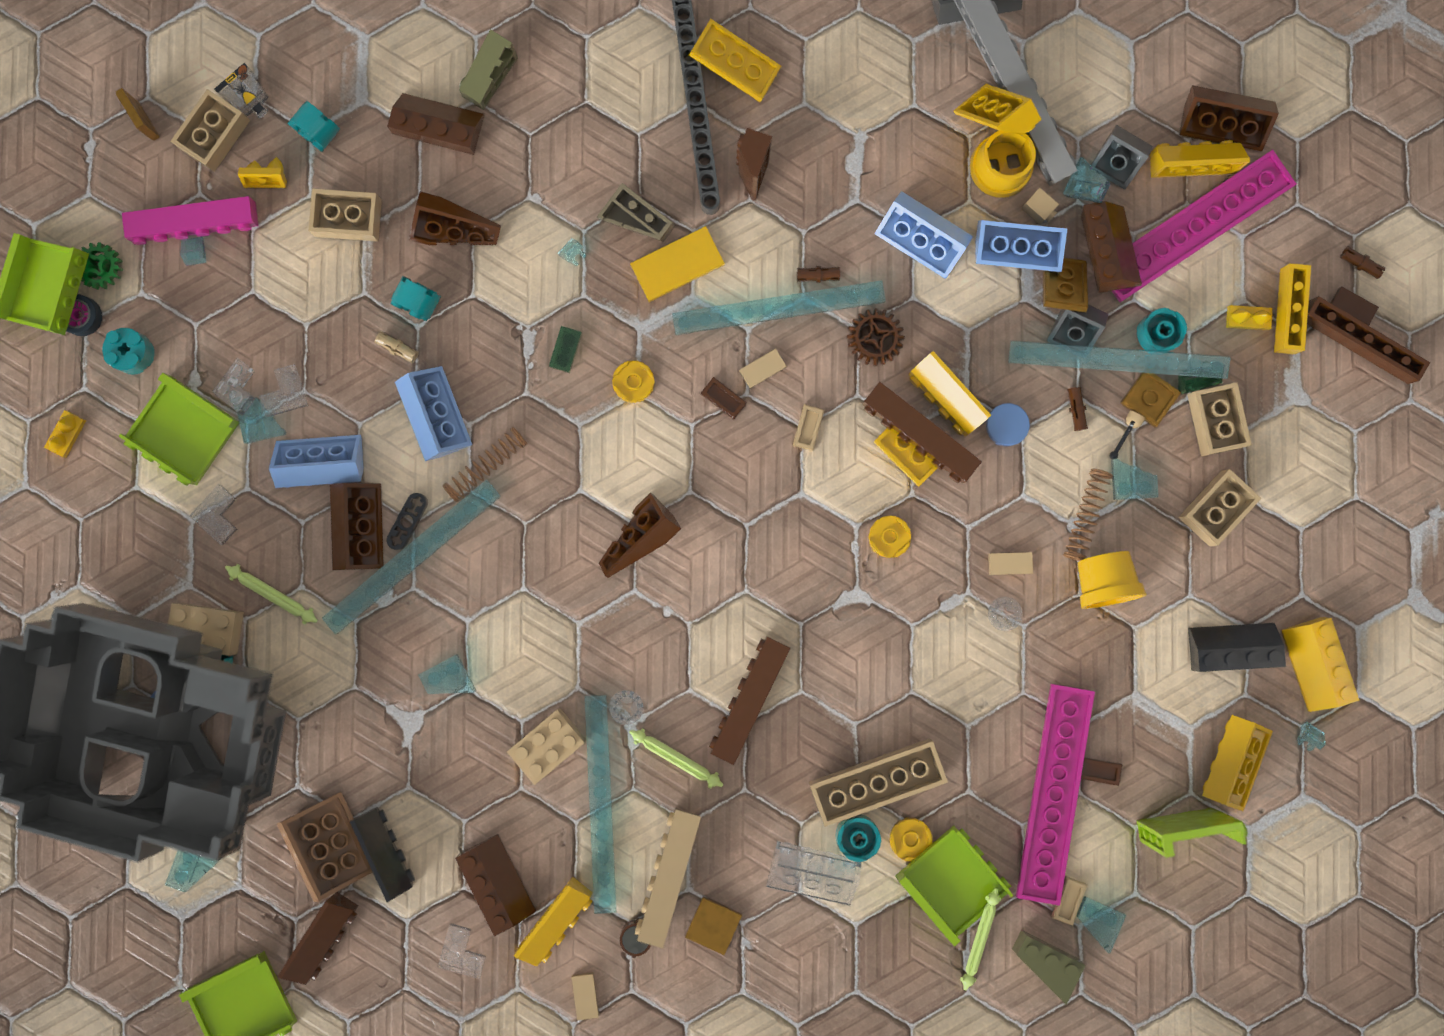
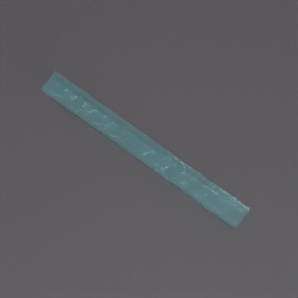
M875 281L672 313L675 335L881 304L885 303L883 282Z
M1010 340L1008 362L1228 379L1231 357Z
M485 480L322 617L323 621L335 635L340 633L491 506L501 495L488 480Z
M607 695L585 696L594 914L616 913Z

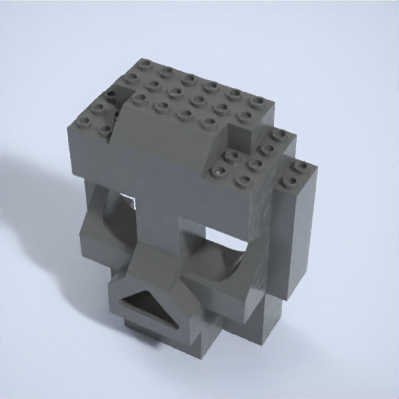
M85 603L54 607L50 620L26 623L23 635L0 639V801L20 806L17 813V829L134 862H140L164 851V847L218 861L241 849L249 805L271 796L287 711L267 705L273 673L222 661V649L201 644L202 632ZM124 653L141 657L149 661L155 668L157 674L155 698L117 689ZM218 712L233 715L224 764L201 729L202 723ZM107 746L144 756L140 785L135 795L99 794Z

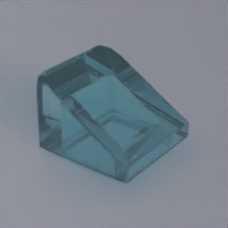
M203 237L183 239L181 241L180 256L185 265L206 263Z

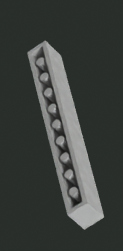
M954 0L998 88L1031 98L1042 120L1035 125L1033 130L1026 132V134L1033 141L1036 150L1035 160L1048 185L1055 184L1076 172V161L1072 155H1069L1066 149V141L1059 135L1056 129V121L1053 117L1049 116L1046 110L1047 104L1042 97L1040 98L1037 92L1036 82L1027 73V65L1023 59H1020L1017 53V45L1014 40L1010 39L1007 33L1006 23L1000 20L995 2L993 0Z

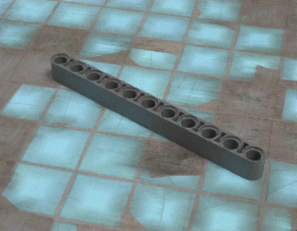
M672 0L701 208L704 213L713 215L720 208V196L701 64L695 59L693 61H686L684 59L690 54L697 42L692 1ZM682 14H686L689 16V18L686 20H681L679 16ZM690 35L692 38L685 41L682 39V36ZM693 75L696 76L698 80L695 82H690L687 80V78ZM693 96L701 98L697 103H693L690 99ZM695 117H702L704 121L697 124L693 119ZM699 137H704L707 139V142L705 144H698L696 140ZM701 158H708L710 163L702 165L699 163V160ZM709 178L713 181V184L705 186L702 184V181ZM713 199L716 201V204L713 207H708L705 205V201Z

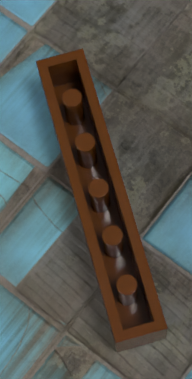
M1320 296L1309 300L1307 325L1406 384L1421 380L1431 362Z
M879 382L862 403L866 413L872 417L876 415L882 420L880 423L888 430L894 429L899 433L897 436L903 442L912 443L915 446L914 450L923 457L927 455L933 460L931 463L940 470L945 469L949 472L948 476L954 482H967L982 463L980 459L883 383Z
M766 636L765 640L761 638L756 648L759 653L756 659L751 658L747 666V670H749L747 678L742 677L737 687L740 692L737 698L732 697L728 705V709L731 711L728 717L723 716L718 726L721 731L718 737L714 735L709 747L712 748V755L732 765L735 764L791 649L790 647Z

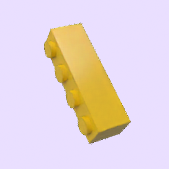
M1290 263L1280 269L1274 353L1297 354L1305 351L1311 265Z

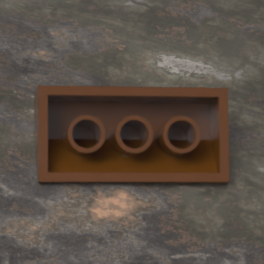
M1192 85L1185 102L1179 135L1217 143L1231 140L1233 143H1241L1244 148L1263 151L1279 115L1278 108L1274 101Z
M402 93L392 107L387 127L393 135L474 155L485 114Z
M747 128L745 134L741 133L738 139L736 165L739 166V175L751 200L756 201L770 160L772 136Z
M1107 201L1083 205L1081 218L1098 293L1141 286L1142 282L1124 206Z
M339 483L330 485L332 570L384 569L381 484Z
M498 834L459 853L455 858L494 937L514 927L536 912Z
M338 892L327 899L277 977L304 985L311 979L315 981L322 971L320 968L322 962H327L334 952L331 948L335 942L339 943L346 932L343 929L347 924L351 925L356 918L357 913L355 911L359 905Z

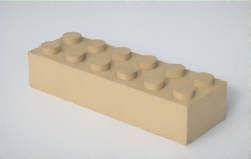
M929 738L810 781L809 785L823 824L826 827L948 783L934 742Z
M676 808L674 813L670 812L667 820V825L670 826L668 834H663L660 847L664 848L662 855H657L654 869L658 870L656 876L651 875L648 890L651 891L650 897H645L641 912L645 914L643 920L638 919L635 934L638 935L637 941L659 948L664 947L701 816Z

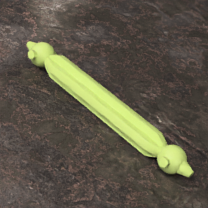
M239 564L232 567L225 566L230 580L233 581L238 578L239 582L294 616H301L303 624L307 622L317 623L318 620L314 616L313 608L305 610L298 602L248 572H242L240 569L241 565Z
M643 728L637 731L630 730L629 733L633 736L634 744L643 743L645 748L699 780L707 781L708 788L710 789L715 786H723L718 776L719 773L710 774L706 768L654 737L646 736Z
M995 888L985 898L988 903L983 910L966 965V973L960 978L966 991L976 982L974 975L977 973L995 916V905L1001 901V897L998 895V888Z

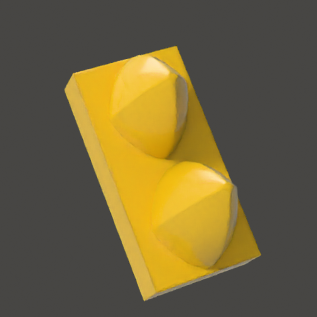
M277 157L266 168H261L260 164L254 160L246 168L238 169V176L244 188H286L287 180L284 175L283 165Z
M1235 305L1227 307L1226 328L1270 330L1272 327V308Z
M64 410L44 448L67 458L87 420Z

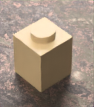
M1039 188L1021 209L1041 225L1045 220L1049 223L1057 214L1054 209L1059 204Z

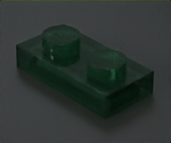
M561 326L549 363L550 368L566 373L571 372L582 336L581 331Z
M1216 362L1178 373V390L1181 394H1186L1221 384L1223 380L1222 364Z

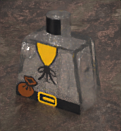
M245 63L214 88L223 99L241 111L246 117L252 112L258 118H262L268 113V109L263 105L268 99V95L253 71Z

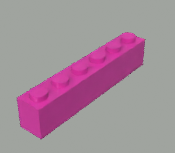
M249 196L122 213L124 238L135 245H143L147 243L146 241L151 240L166 242L168 241L167 238L174 237L176 239H187L189 235L204 237L209 236L212 232L227 234L235 229L249 231L252 230V227L258 226L256 201Z

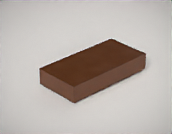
M1344 287L1338 288L1331 301V304L1368 326L1379 308L1377 305Z
M715 377L710 380L700 393L733 420L747 404L746 401Z
M1084 757L1081 779L1119 786L1123 765Z

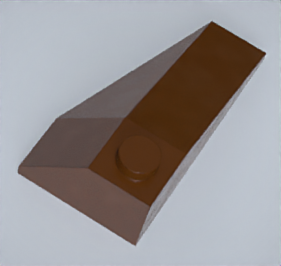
M420 191L409 240L426 245H437V243H449L450 245H457V243L497 245L501 225L440 196Z
M651 492L635 507L632 512L634 514L628 525H623L621 528L623 533L617 541L611 543L600 560L599 565L605 577H611L663 546L681 530L674 515Z

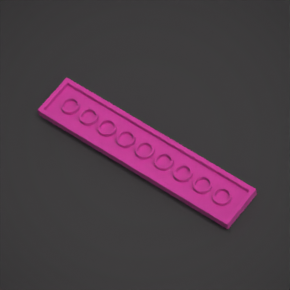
M1271 150L1135 241L1133 248L1142 285L1112 291L1117 300L1122 302L1297 185L1274 150Z
M1056 684L1050 685L1016 897L1019 899L1060 906L1095 691Z

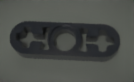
M413 493L406 500L386 539L387 545L391 549L401 550L408 544L428 506V500L425 495ZM420 497V502L423 504L421 507L417 506L414 510V512H418V515L416 516L411 512H407L408 508L410 510H413L415 504L412 502L413 499H418ZM406 515L411 516L413 519L412 526L408 528L402 525V519ZM397 528L408 531L407 535L402 533L400 536L402 543L395 546V541L392 539L394 536L398 537L401 532L397 531Z

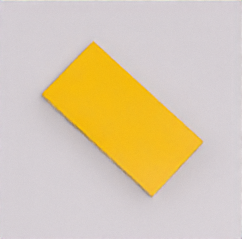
M711 18L689 56L759 102L764 98L782 67Z
M705 226L630 263L648 301L651 302L724 266L725 263Z

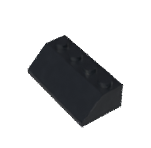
M1275 623L1188 628L1192 671L1208 672L1286 667L1285 646Z
M376 807L353 818L350 824L386 902H389L413 888L415 877L410 868L406 869L404 865L406 857L402 849L398 850L394 843L397 841L394 831L392 829L388 830L385 822L388 821L384 810H379Z

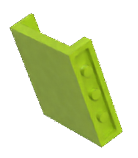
M13 233L0 277V318L65 336L89 253L74 247L68 248Z
M162 372L157 379L162 383L128 433L126 435L120 434L118 437L125 441L123 444L134 451L136 449L141 451V456L146 460L159 463V468L168 474L172 472L177 475L176 479L186 486L189 484L198 485L240 422L171 375Z
M1212 807L1136 820L1140 842L1166 858L1175 856L1173 842L1223 834L1241 844H1246L1245 837L1248 836L1246 825L1241 820Z
M953 825L897 873L895 877L955 947L960 942L958 936L982 916L984 907L988 903L985 898L989 893L998 888V895L1001 899L1007 894L1010 897L1014 895L1009 891L1012 886L1004 877L999 879L995 874L998 870L990 860L986 863L982 859L984 853L976 844L973 847L968 842L970 837L963 828L958 830Z
M265 951L209 977L179 994L182 1003L187 1000L189 1001L204 1036H275L277 1034L283 1036L293 1030L292 1026L297 1022Z

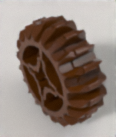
M875 308L872 315L868 309L865 311L866 317L859 313L858 319L860 321L853 319L852 324L855 327L849 326L848 328L849 332L854 333L847 335L848 340H853V342L848 344V348L855 347L856 349L851 354L859 353L858 361L865 357V365H868L870 360H873V366H877L878 360H880L882 365H885V358L892 362L894 360L892 354L898 356L900 353L896 348H903V344L898 341L904 340L905 336L898 335V333H901L904 329L903 327L896 328L900 321L892 322L894 314L886 317V310H883L881 315H878V308ZM874 321L885 324L889 330L879 329ZM868 323L869 334L859 339L860 328ZM872 332H874L876 336H882L881 338H879L878 342H876L875 339H869L873 335ZM892 336L890 349L883 352V340ZM861 345H871L877 354L866 351Z

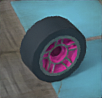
M77 294L66 332L77 336H88L100 327L102 310L93 299ZM79 312H82V317L78 319Z

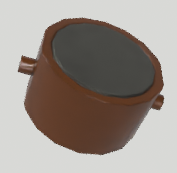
M636 918V920L626 923L620 934V946L632 958L645 954L651 946L637 941L638 935L635 934L638 919L641 918Z

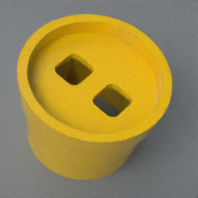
M1000 130L983 140L975 148L970 159V174L976 186L987 195L997 198L1010 197L1022 191L1033 173L1036 158L1033 141L1026 133ZM1017 155L1020 167L1010 169L1006 157ZM996 159L998 161L999 172L994 168L992 169L989 160Z
M1129 551L1106 553L1077 562L1082 591L1080 596L1081 609L1120 604L1147 595L1143 583L1139 582Z

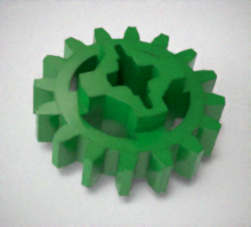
M100 242L97 243V246L89 243V249L82 247V251L89 253L81 280L84 282V285L92 286L96 290H99L100 286L107 289V283L114 286L115 282L113 279L121 278L117 272L123 271V268L118 266V264L123 262L122 259L116 258L119 253L112 250L113 248L109 245L105 246ZM96 253H105L104 255H103V254H100V255H98V256L95 255Z

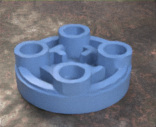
M1005 403L995 407L990 412L991 416L986 420V430L995 444L1013 446L1020 443L1027 436L1030 421L1027 413L1020 406Z

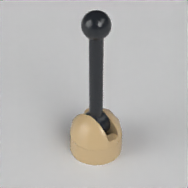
M1129 411L1126 417L1128 428L1115 450L1110 453L1111 459L1115 460L1118 458V452L1131 429L1140 427L1145 417L1134 411Z

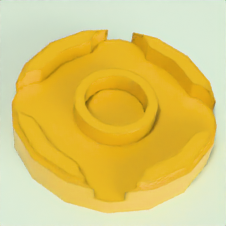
M626 361L615 370L612 384L619 398L625 402L637 403L650 396L655 381L652 371L646 364L640 361Z
M884 516L876 520L871 526L868 535L869 544L873 551L882 557H898L905 553L910 546L911 530L901 518Z
M917 818L899 820L892 827L889 834V843L892 851L905 861H913L932 844L933 839L929 827Z

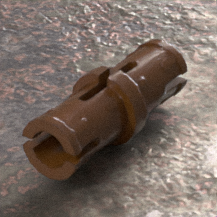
M1349 246L1340 255L1341 259L1356 266L1355 269L1358 271L1363 270L1376 279H1379L1386 269L1384 266L1371 260L1367 254L1362 255Z
M816 266V268H797V282L816 281V283H821V281L830 280L840 281V267L821 268V266Z
M1081 387L1067 389L1071 406L1069 413H1072L1074 431L1088 429L1085 416L1087 408L1083 404Z

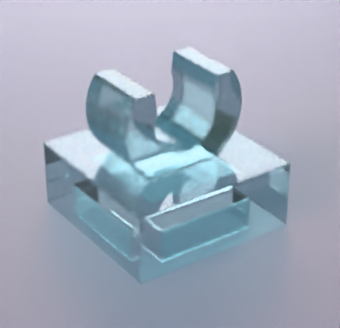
M573 238L557 253L563 260L571 262L575 266L579 265L575 261L577 254L584 258L586 257L585 252L581 250L583 246Z
M1305 722L1300 727L1301 735L1297 738L1298 745L1305 741L1309 742L1307 744L1308 751H1312L1315 747L1321 750L1326 745L1324 732L1308 722Z

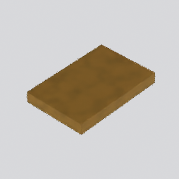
M1063 258L1062 272L1043 270V307L1087 312V261Z

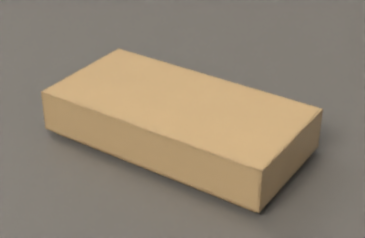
M774 349L743 367L739 372L751 389L787 366L778 351Z
M804 404L792 446L809 451L814 450L824 414L823 409Z
M1032 552L988 554L989 575L1033 574Z
M1065 876L1060 906L1055 905L1051 917L1073 926L1087 884Z
M594 972L572 975L577 1020L599 1018Z

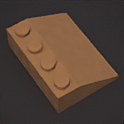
M341 792L277 823L314 902H319L372 873L371 867L350 824L353 816Z

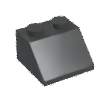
M1116 125L1089 169L1126 190L1149 157L1153 146Z
M1088 305L1087 312L1061 309L1047 341L1085 359L1106 327L1108 313L1091 305Z

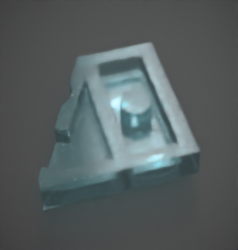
M1080 157L1076 165L1077 171L1071 175L1063 194L1068 198L1102 203L1111 183L1083 157Z
M253 397L235 402L245 444L286 435V431L276 422L273 415L267 411L259 398Z
M1117 458L1111 459L1113 500L1159 498L1156 475L1144 472L1133 465L1130 466Z
M458 654L418 675L428 694L473 693L477 691Z
M178 850L165 886L187 892L220 860L215 861Z
M1084 896L1077 913V918L1107 953H1111L1126 914Z

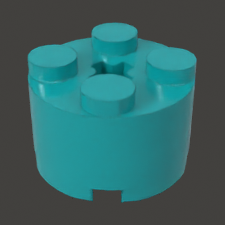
M308 101L301 105L287 123L321 152H323L340 130L331 119H328Z
M402 276L391 297L392 301L390 304L401 310H410L409 314L411 316L427 321L431 318L441 295L418 282L410 281V278Z
M1160 308L1145 316L1137 326L1138 341L1149 354H1165L1179 347L1187 333V324L1184 317L1177 311L1175 312L1169 308Z
M119 328L106 334L102 353L104 361L111 367L126 374L135 375L144 372L143 370L148 366L150 367L155 357L154 346L145 335L130 328Z
M859 814L840 821L835 833L837 845L842 854L849 860L864 862L879 851L881 835L877 826L869 817ZM860 833L863 838L858 839V842H856L854 836Z

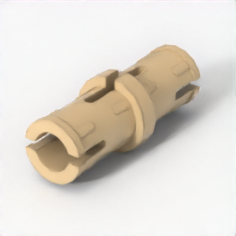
M382 331L376 336L375 343L389 350L392 355H398L412 364L417 359L419 352L403 344V341L400 339L396 340Z

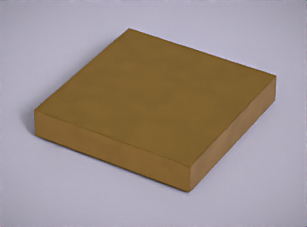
M123 88L117 90L115 94L135 127L153 141L160 138L139 101Z
M1145 368L1120 404L1145 417V421L1155 428L1181 392Z
M703 896L685 938L725 955L742 914Z

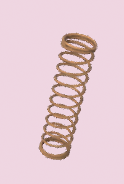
M514 427L510 428L520 445L507 433H504L514 451L499 438L498 441L507 456L494 444H491L501 462L486 449L485 453L494 467L478 455L488 473L473 460L471 462L481 478L465 466L475 484L458 471L469 490L462 486L454 477H452V480L462 495L456 492L447 482L443 484V488L455 502L460 501L459 497L464 498L461 488L471 492L467 481L477 487V482L473 475L480 481H484L480 470L490 476V471L486 464L493 470H497L493 459L501 465L504 464L499 453L507 459H510V455L506 448L512 453L517 454L512 442L520 448L527 445L525 439Z
M1090 469L1089 475L1095 480H1088L1086 482L1093 488L1084 489L1085 493L1090 496L1081 497L1087 504H1081L1079 508L1085 512L1076 513L1077 517L1084 521H1074V524L1081 529H1072L1071 532L1078 537H1069L1068 539L1076 545H1067L1066 548L1071 552H1064L1063 556L1076 561L1084 560L1087 556L1068 547L1090 549L1071 539L1092 542V540L1074 531L1095 533L1078 525L1076 522L1097 526V523L1091 522L1078 514L1100 517V515L1089 512L1081 506L1103 509L1083 498L1106 501L1086 490L1108 493V491L1095 487L1089 482L1111 485L1093 475L1105 479H1113V474L1100 469Z

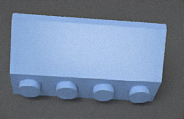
M902 191L875 232V235L945 279L973 238L966 231Z
M980 220L977 224L975 240L976 264L1062 272L1067 228Z
M442 366L410 372L395 381L425 461L444 457L472 445Z
M361 435L276 441L269 466L275 488L361 482L364 469Z

